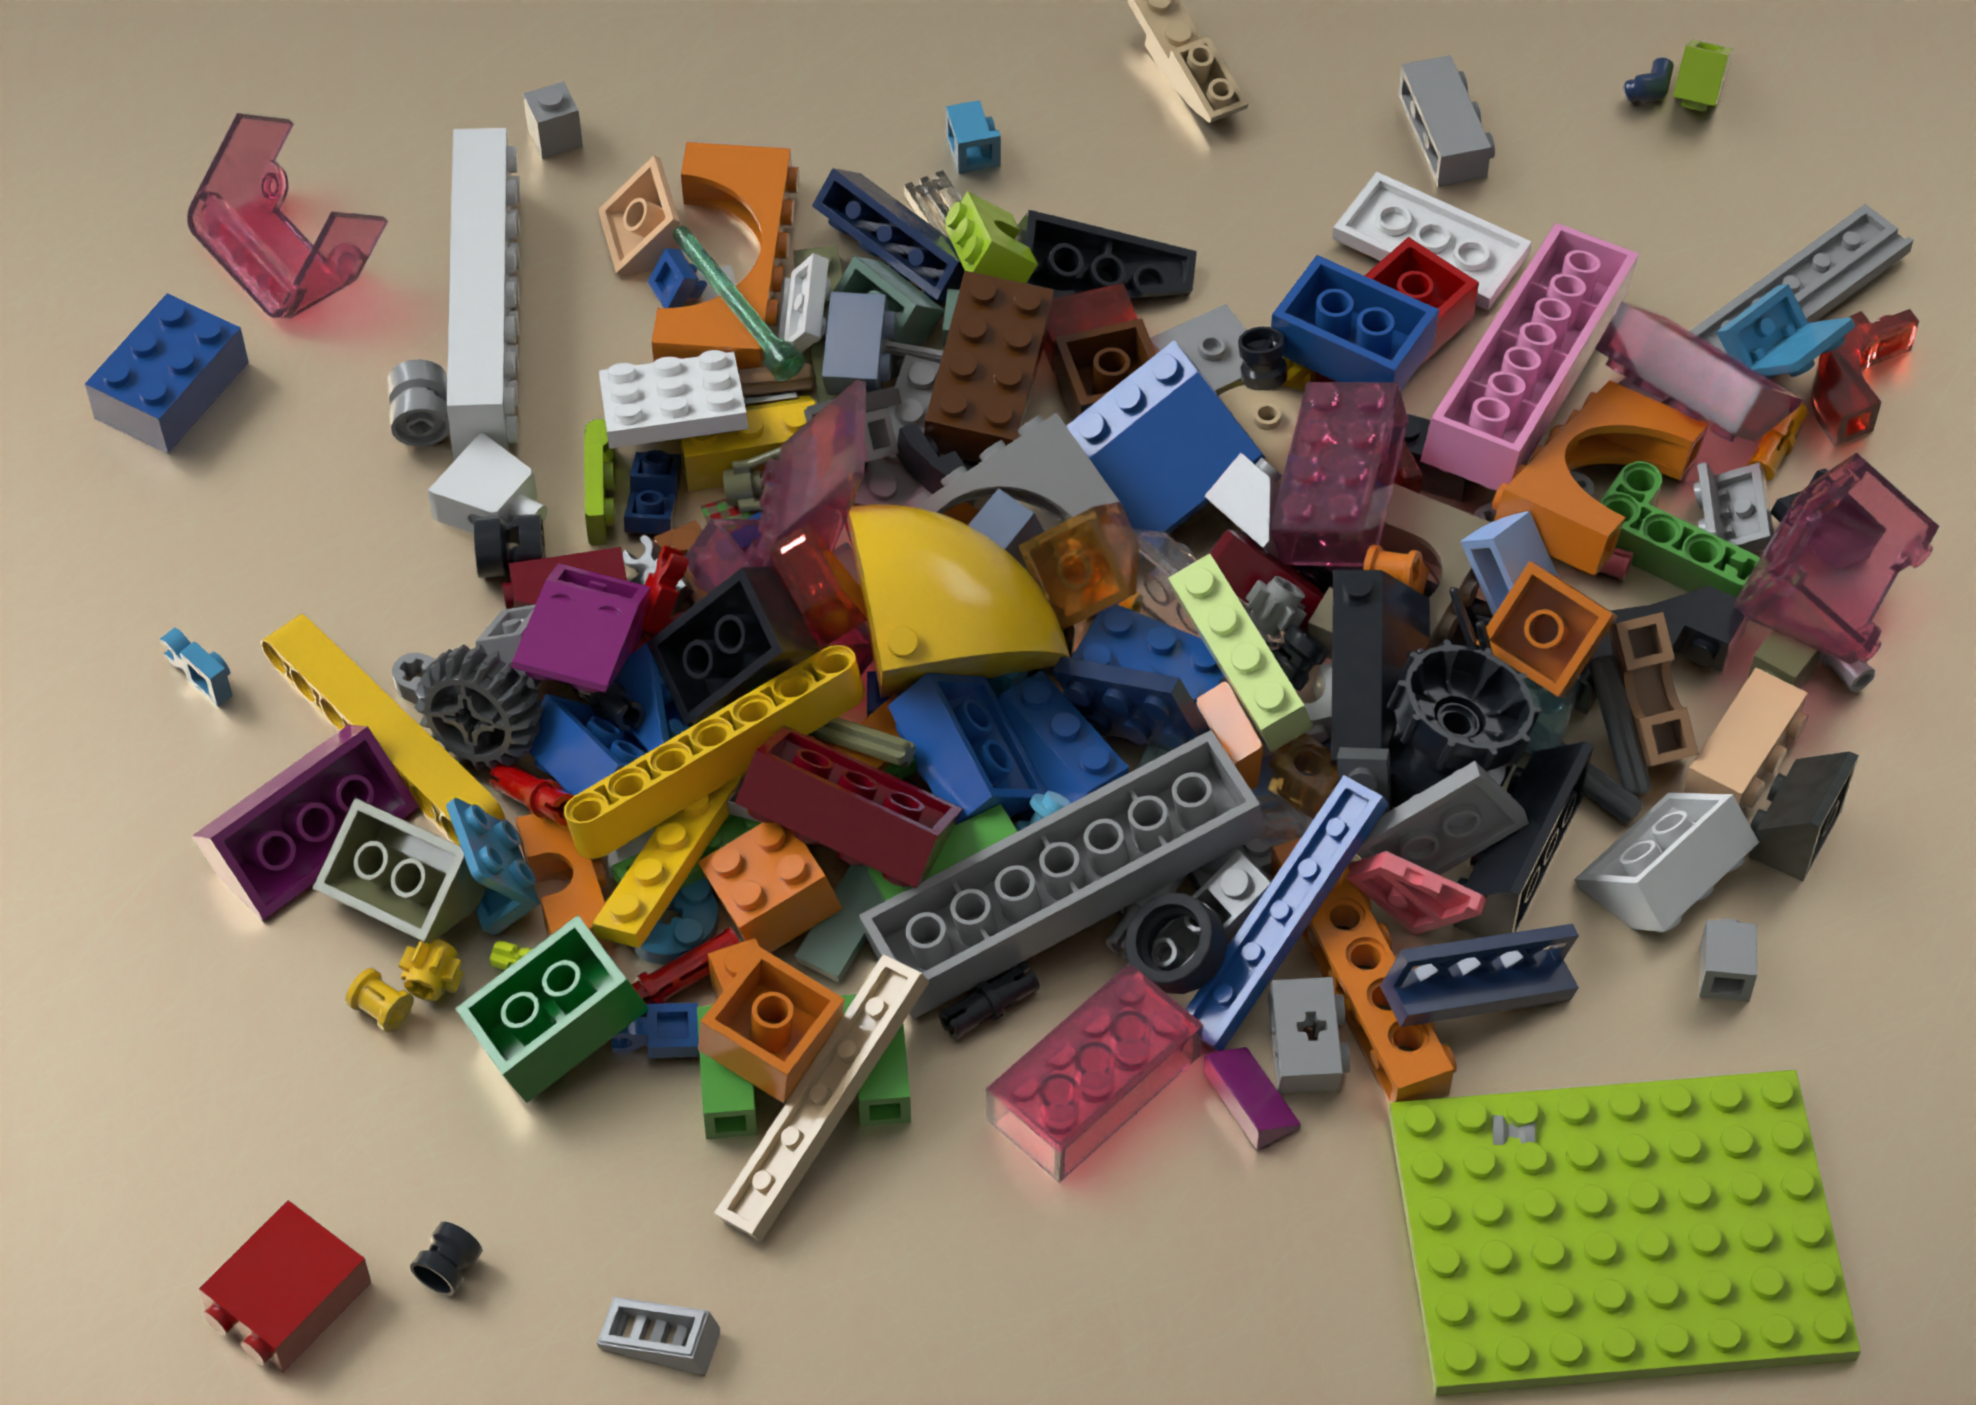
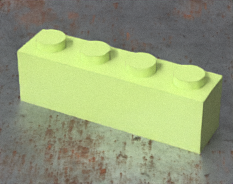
M1211 554L1168 577L1180 605L1270 752L1313 729L1314 727L1305 705Z

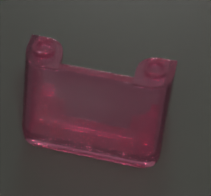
M1856 452L1810 483L1794 499L1734 603V608L1748 620L1842 662L1853 664L1859 660L1861 663H1865L1877 653L1882 644L1879 640L1882 632L1881 628L1875 622H1872L1898 573L1909 565L1917 568L1930 556L1933 551V546L1930 543L1940 526Z

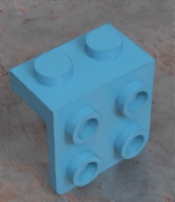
M1789 284L1777 285L1716 333L1740 379L1760 377L1761 380H1768L1779 374L1788 373L1790 377H1796L1809 371L1814 367V359L1822 353L1835 350L1845 343L1846 339L1844 336L1855 328V324L1851 317L1808 323Z
M454 798L446 804L468 868L472 877L478 883L487 887L476 912L483 931L496 936L540 905L534 888L536 878L532 869L524 861L519 848L521 844L520 835L509 821H501L486 813L476 804L470 805L458 798Z

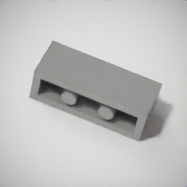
M1451 55L1401 64L1398 96L1437 187L1486 178L1489 161L1495 156L1494 140L1491 133H1485L1481 125L1480 108L1476 101L1471 102L1464 72L1457 70Z

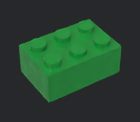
M577 915L455 1009L501 1074L524 1101L528 1103L650 1008L583 920Z

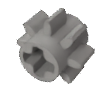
M1275 576L1268 584L1257 580L1246 597L1249 601L1247 607L1252 609L1249 617L1254 625L1271 636H1279L1281 631L1283 632L1285 628L1288 629L1292 623L1300 626L1307 614L1303 611L1305 605L1301 604L1305 595L1296 585L1279 576Z

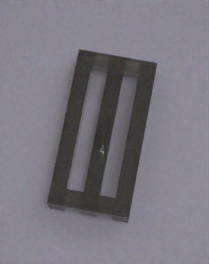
M943 170L936 172L935 179L930 180L928 176L920 178V185L914 186L912 182L904 184V196L916 214L948 237L922 198L923 196H928L945 224L950 209L938 191L941 192L950 207L954 203L962 201V197Z

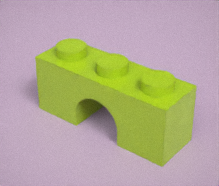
M969 191L966 192L961 202L954 203L950 208L945 221V230L965 271L1027 283L1038 263L1030 248L1015 240L1020 232V228L1011 213Z

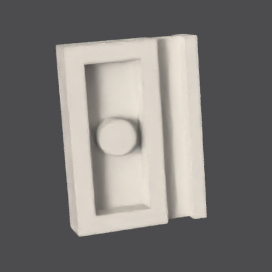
M813 253L792 271L791 279L785 277L782 280L773 358L790 363L793 360V354L800 355L813 343H817L822 338L826 328V318L823 317L824 301L829 293L831 284L830 279L827 278L829 259Z

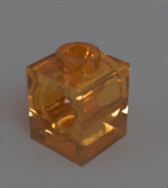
M1304 733L1291 746L1285 744L1280 747L1269 764V767L1274 771L1268 790L1314 820L1338 784V766L1331 765V750ZM1300 772H1306L1311 774L1312 776H1305Z

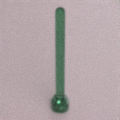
M685 226L676 227L673 231L674 240L762 347L765 358L764 365L773 377L778 381H786L796 376L804 366V355L794 343L778 339L691 231Z

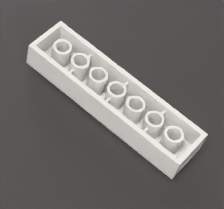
M507 128L453 129L447 413L454 461L479 433L487 435L508 452L509 443H518L517 416L509 415L515 414V408H518L517 380H510L515 379V372L519 371L518 346L510 345V343H515L516 337H519L518 310L511 311V308H516V303H519L518 276H511V274H516V269L520 268L519 243L512 242V240L517 239V236H520L519 209H512V206H517V202H520L519 176H511V173H517L518 169L517 147L508 146Z

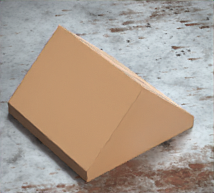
M654 155L598 209L615 272L622 277L653 271L665 248L680 249L683 253L678 214L661 158Z

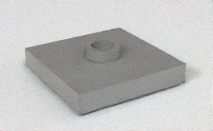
M1226 304L1150 338L1156 354L1175 340L1196 364L1218 395L1244 385L1240 369L1244 360L1240 358L1238 339L1247 329Z

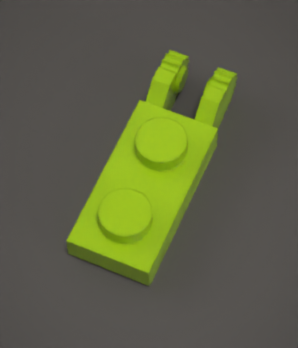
M598 418L588 422V425H585L586 429H584L585 520L588 544L607 545V526L615 525L614 498H606V490H615L614 448L609 449L605 420Z

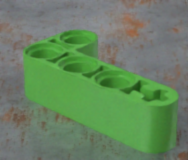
M1643 461L1626 465L1600 501L1607 508L1626 517L1615 548L1633 552L1632 565L1685 591L1692 592L1709 585L1752 604L1750 613L1759 606L1768 573L1767 565L1763 559L1657 508L1662 485V474L1658 468Z

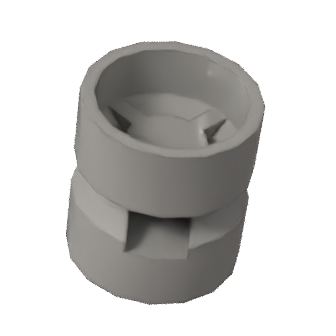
M421 359L408 360L398 364L390 371L388 376L392 435L399 442L416 447L430 446L442 441L448 436L450 431L447 413V376L445 370L432 361Z

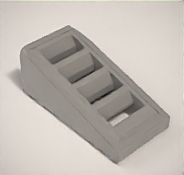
M613 1297L597 1345L602 1350L685 1372L705 1375L720 1336V1327L710 1311ZM629 1316L635 1317L636 1320L630 1337H622ZM650 1322H654L655 1325L649 1341L644 1340ZM671 1327L676 1328L671 1344H667L666 1341Z

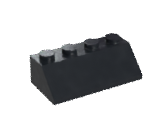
M1579 742L1533 751L1524 769L1518 766L1515 768L1507 787V793L1524 808L1529 824L1471 857L1469 867L1473 868L1469 879L1460 877L1457 883L1482 894L1486 898V902L1481 915L1456 922L1453 927L1480 938L1518 931L1582 802L1594 745L1587 742Z

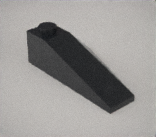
M1028 210L1018 224L1020 232L1015 240L1028 246L1038 263L1026 284L1053 289V302L1070 303L1186 295L1193 291L1197 251L1033 210Z
M1333 570L1331 765L1337 766V756L1340 747L1388 749L1398 725L1394 710L1387 708L1388 702L1400 680L1399 676L1410 653L1416 652L1418 648H1423L1427 651L1430 645V599L1383 570Z

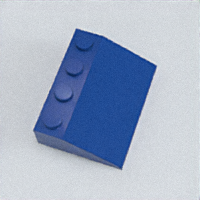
M1175 340L1067 425L1069 431L1122 504L1113 517L1087 533L1118 574L1208 504L1210 501L1204 496L1240 453L1254 464L1260 458H1266L1196 364Z

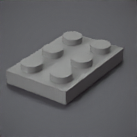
M1474 761L1382 815L1357 851V854L1364 859L1387 851L1441 875L1529 824L1524 808Z

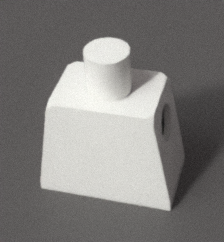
M479 433L428 489L432 518L438 522L473 534L474 519L477 517L501 516L506 523H510L515 515L541 513L543 523L547 517V507L536 501L535 476L531 468L483 433Z

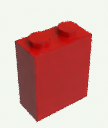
M287 1200L199 1288V1292L206 1309L203 1312V1316L216 1331L223 1335H226L229 1331L242 1340L241 1346L253 1360L261 1365L269 1361L284 1373L371 1284L366 1260L363 1256L291 1201Z

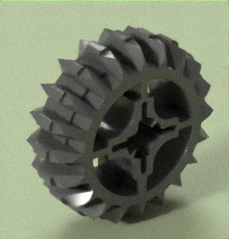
M464 644L454 650L448 649L445 653H441L434 662H431L423 671V676L420 678L421 681L415 690L418 702L414 708L423 714L419 725L430 728L432 731L431 736L436 741H440L448 753L453 752L456 754L460 764L471 761L477 770L486 766L493 769L499 763L509 767L513 763L518 762L524 754L531 750V741H534L541 732V725L538 720L541 718L544 707L536 702L539 691L527 686L529 676L519 675L511 668L512 662L507 664L503 662L500 658L499 650L487 655L481 644L471 650Z

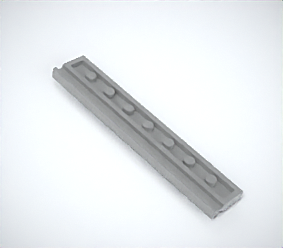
M1864 204L1621 380L1619 384L1689 415L1740 378L1716 333L1719 329L1777 285L1789 284L1808 323L1816 322L1910 253L1914 240L1910 237L1904 239L1898 234L1897 227Z

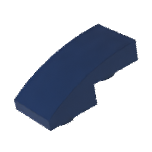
M661 450L635 453L630 473V494L624 514V532L662 534L672 530L679 490L682 454H667Z

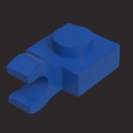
M698 1003L647 1004L650 1008L647 1011V1017L637 1018L612 1038V1052L628 1053L639 1049L641 1046L648 1045V1058L699 1057Z

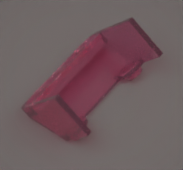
M237 113L189 206L187 213L188 227L192 235L268 316L290 319L351 285L358 279L388 220L384 216L331 211L313 245L280 210L289 190V182L285 170L275 160L294 123L290 119Z

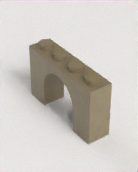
M1393 483L1372 516L1371 545H1380L1384 551L1408 554L1411 550L1421 552L1429 573L1438 584L1436 591L1429 597V650L1430 648L1439 647L1445 639L1450 641L1457 629L1459 621L1449 593L1450 588H1458L1466 607L1472 605L1479 589V583L1460 541L1491 522ZM1329 587L1308 622V633L1330 651L1327 658L1332 660L1333 588Z

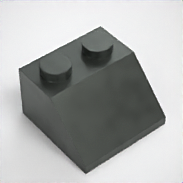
M1848 751L1800 758L1794 761L1787 776L1778 773L1767 796V800L1772 802L1767 811L1759 808L1750 824L1759 843L1750 851L1749 857L1800 881H1804L1842 812L1859 755Z

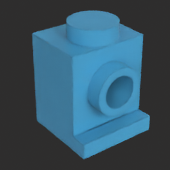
M980 100L946 106V137L958 174L1001 166V135L999 130L995 129L992 116L985 117Z

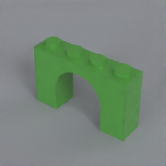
M857 994L839 995L845 999L843 1015ZM712 1005L697 1007L698 1037L700 1021ZM904 1024L901 1025L857 1093L860 1127L911 1122ZM699 1051L706 1139L757 1135L754 1085Z

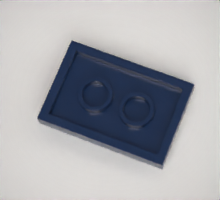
M1062 656L1052 670L1064 690L1065 697L1071 701L1101 737H1106L1107 735L1129 739L1137 744L1152 743L1167 746L1174 750L1210 731L1209 726L1179 677Z

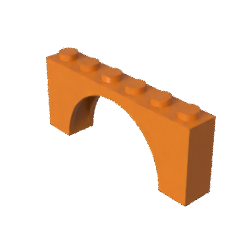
M686 142L681 170L683 204L709 208L737 221L755 239L760 248V253L755 265L747 276L726 293L696 305L677 308H657L651 342L653 362L662 357L684 359L698 357L706 351L719 350L725 353L734 352L737 369L764 367L765 361L773 360L774 334H769L770 326L777 327L779 300L774 299L775 292L781 293L782 280L785 276L784 266H779L780 259H788L790 236L789 232L784 231L785 226H793L795 203L794 199L789 198L790 193H798L799 167H792L791 148Z
M1609 380L1597 393L1590 392L1580 411L1574 409L1562 429L1559 427L1555 428L1545 447L1539 445L1536 448L1529 464H1521L1509 484L1503 482L1500 485L1491 506L1492 509L1497 511L1494 521L1512 514L1530 511L1548 554L1595 576L1613 556L1626 517L1614 512L1591 497L1578 485L1569 471L1592 464L1628 465L1633 462L1643 461L1657 467L1660 473L1681 480L1696 463L1709 424Z

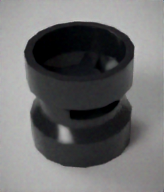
M1264 326L1251 328L1243 332L1238 339L1240 358L1244 360L1240 367L1243 384L1252 390H1273L1280 387L1286 382L1288 376L1285 359L1282 358L1285 352L1283 333L1278 329Z
M1292 623L1283 634V644L1279 649L1271 650L1293 688L1301 691L1309 681L1311 669L1315 665H1321L1330 654V651L1311 634Z
M444 1221L440 1222L431 1234L429 1250H423L418 1253L410 1265V1270L429 1289L445 1296H452L463 1281L461 1272L466 1267H472L483 1249L478 1240L469 1232L453 1223Z

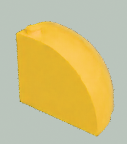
M887 504L846 507L847 523L881 698L892 696L894 693L896 695L902 694L926 673L985 676L988 679L1003 674L1054 667L1061 656L1070 658L1061 626L1043 591L1028 571L1008 551L991 538L965 523L922 508Z

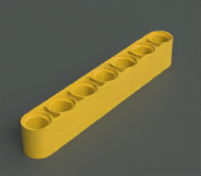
M300 613L261 640V647L270 663L339 731L347 725L368 726L419 805L418 808L455 844L460 846L446 804L454 798H458L470 805L476 804L491 816L501 821L505 820L504 812L492 794L304 614Z
M841 645L829 646L820 650L575 795L565 805L564 816L578 854L590 859L606 856L747 772L755 751L784 725L804 735H808L832 719L854 708L862 701L865 690L853 650Z

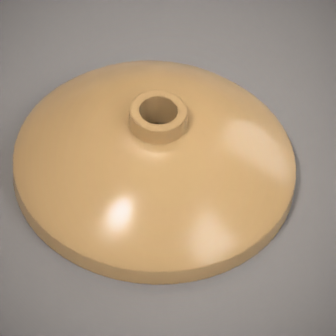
M1243 385L1219 395L1266 457L1264 460L1283 475L1277 483L1287 492L1292 494V485L1302 474L1311 471L1325 472L1334 453L1335 434L1330 418L1315 400L1298 390L1283 385L1273 390H1252Z

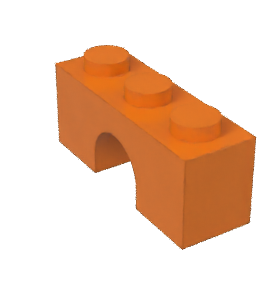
M533 814L515 818L517 830L521 838L520 847L525 862L535 875L536 883L553 879L569 883L565 889L558 893L540 897L548 937L577 915H579L596 937L592 923L607 902V900H604L601 892L602 888L607 887V880L600 858L591 860L578 854L568 825H560L551 818L543 817L542 819ZM597 938L606 951L615 949L613 941Z

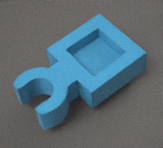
M175 627L160 638V641L168 648L164 652L165 657L174 666L185 671L187 680L212 703L219 707L232 697L227 677L231 672L219 654L214 651L209 654L195 641L190 643L187 637Z

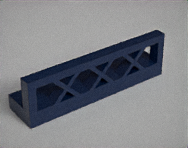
M1573 924L1402 949L1380 987L1400 1027L1571 1000L1579 987L1564 958L1579 937V934ZM1415 966H1420L1415 970H1411Z

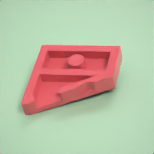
M1387 851L1352 862L1347 875V879L1413 935L1479 916L1486 902V898L1482 894Z

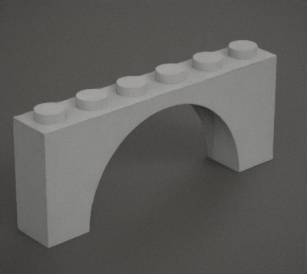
M1055 413L1046 420L1041 415L1034 417L1018 429L1019 438L1007 446L1002 440L996 442L979 455L982 460L981 463L967 471L964 465L955 469L941 480L944 486L942 489L931 496H928L926 491H923L903 506L922 508L943 514L945 511L961 503L992 497L999 488L1013 499L1031 504L1050 514L1077 541L1113 517L1122 504L1060 416ZM846 542L824 558L828 564L823 567L820 577L871 649L853 549Z

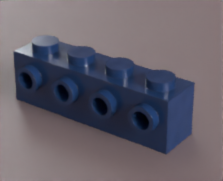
M832 168L812 207L829 219L828 223L833 228L860 242L859 247L865 252L882 258L903 278L914 282L922 288L921 292L932 301L944 305L946 303L947 290H960L965 272L951 240L863 174Z

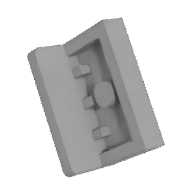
M1707 462L1697 464L1699 482H1695L1693 488L1700 509L1704 510L1705 517L1699 519V528L1751 553L1776 546L1766 476L1761 464L1758 462L1718 475H1714Z

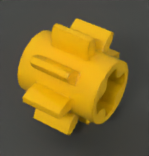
M435 939L430 944L419 941L417 948L407 946L398 965L403 970L400 978L405 980V989L413 996L426 1001L438 1000L439 997H443L445 991L455 993L464 974L459 969L462 961L457 959L458 952L456 949L440 939Z

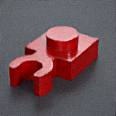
M664 545L658 556L655 574L649 573L645 586L650 587V593L643 624V630L657 635L666 627L679 595L676 586L678 581L684 576L689 564V559L682 556V550Z

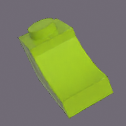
M1694 39L1685 46L1673 97L1682 99L1681 106L1706 111L1708 105L1716 106L1718 104L1726 73L1730 66L1733 48Z

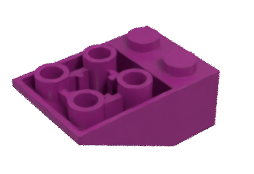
M558 563L544 583L513 658L511 668L525 671V674L533 679H555L571 683L574 688L583 692L594 693L601 691L606 693L641 639L650 587Z

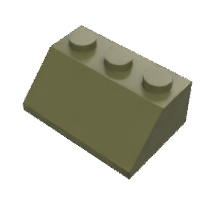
M355 798L313 889L430 944L475 911L487 887L478 883L472 877L461 846Z

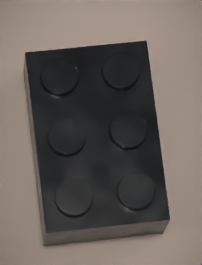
M741 567L646 642L685 726H694L819 651L780 567Z

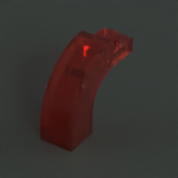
M1911 309L1895 315L1882 316L1874 323H1871L1862 311L1851 315L1850 317L1855 324V328L1844 336L1846 339L1845 343L1835 350L1820 354L1811 389L1812 407L1819 425L1834 446L1874 431L1881 400L1865 381L1861 372L1872 365L1912 350L1920 321Z

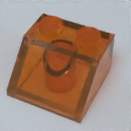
M1121 502L1091 507L1018 545L1031 577L1049 601L1062 631L1136 595L1140 545Z

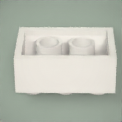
M1669 792L1574 880L1581 890L1631 929L1665 932L1676 927L1681 922L1682 915L1695 902L1708 897L1713 892L1714 885L1726 873L1740 867L1745 861V856L1759 841L1733 794Z

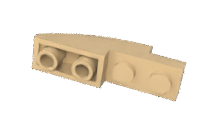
M1180 0L1127 1L1147 35L1144 45L1176 92L1196 113L1211 123L1248 108V101L1209 36L1205 38L1200 36Z

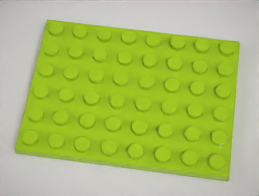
M1797 1070L1390 1102L1388 1114L1435 1396L1853 1361L1858 1359L1861 1349ZM1492 1115H1503L1508 1124L1516 1127L1528 1125L1535 1121V1142L1522 1144L1519 1138L1508 1137L1504 1145H1493Z

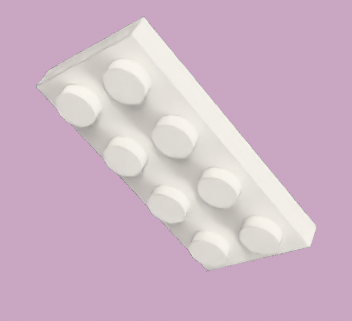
M1379 172L1374 174L1333 228L1332 238L1381 261L1407 237H1410L1477 280L1479 286L1476 305L1486 310L1490 309L1530 255L1532 241Z

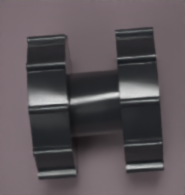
M1445 639L1441 646L1430 648L1421 654L1411 652L1399 676L1400 680L1387 705L1388 709L1394 710L1398 723L1388 747L1390 752L1392 806L1398 807L1414 795L1425 791L1474 761L1503 787L1513 764L1517 765L1528 746L1531 740L1529 734L1542 711L1540 707L1534 706L1531 692L1525 684L1527 678L1525 673L1518 674L1508 664L1492 655V649L1489 647L1483 651L1469 646L1452 645L1448 639Z

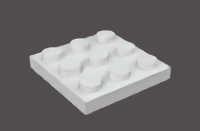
M711 350L702 353L698 357L684 359L662 357L654 361V363L641 365L619 363L612 365L606 370H599L609 449L749 429L734 352L725 353L719 350Z

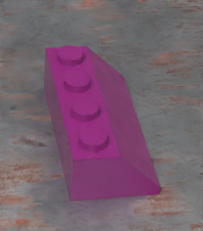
M347 725L192 835V838L217 876L259 919L264 920L316 882L355 798L401 819L416 810L419 805L368 726Z

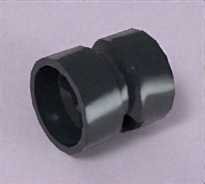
M541 513L515 515L510 523H506L501 516L477 517L474 519V544L478 577H505L510 570L509 563L546 558ZM509 543H516L520 546L510 549Z

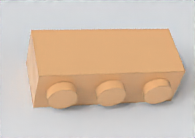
M1755 667L1700 750L1699 755H1697L1689 767L1683 793L1733 794L1741 810L1745 805L1753 808L1765 786L1762 778L1767 771L1772 774L1776 773L1787 752V748L1783 747L1788 738L1796 741L1807 723L1809 715L1803 712L1808 693Z

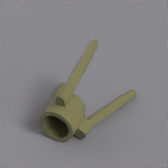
M814 434L748 460L732 462L733 469L723 470V484L728 506L739 505L740 513L765 511L808 515L810 513L808 506L760 501L757 498L766 496L765 486L819 478L823 474L821 469L800 470L763 476L762 469L753 470V468L819 443L822 440L821 435Z

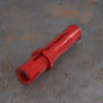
M502 763L494 766L490 775L499 778V781L489 779L494 790L526 805L528 810L538 818H551L560 825H567L564 807L575 795L564 792L562 786L551 779H548V781L539 779L513 764L509 767Z
M727 927L723 932L685 952L654 972L648 974L644 971L638 974L636 982L631 985L646 1004H665L664 1000L710 974L708 953L738 944L740 941L734 931Z

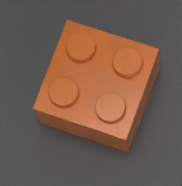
M1529 561L1486 629L1494 656L1520 673H1525L1529 679L1557 697L1565 698L1618 615L1542 566Z
M763 822L698 861L712 889L743 939L747 941L756 938L759 947L769 953L843 909L827 877L805 843L797 839L792 834L791 829L776 822Z
M758 946L701 1019L698 1051L782 1103H785L843 1017L845 999Z

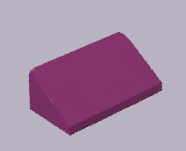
M1247 1047L1216 1051L1204 1056V1075L1256 1150L1301 1128V1123Z

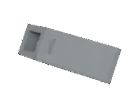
M1238 850L1192 897L1212 910L1224 925L1228 947L1272 882V879L1257 863ZM1182 916L1171 920L1160 929L1153 942L1151 953L1152 960L1158 968L1170 971L1183 966L1192 958L1199 946L1201 935L1200 926L1197 922L1188 916Z

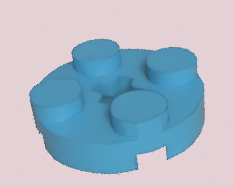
M702 878L678 890L666 910H675L676 913L682 916L674 917L671 920V924H662L660 917L640 948H633L635 954L643 960L666 965L685 952L716 936L719 925L718 906L711 892L708 880Z

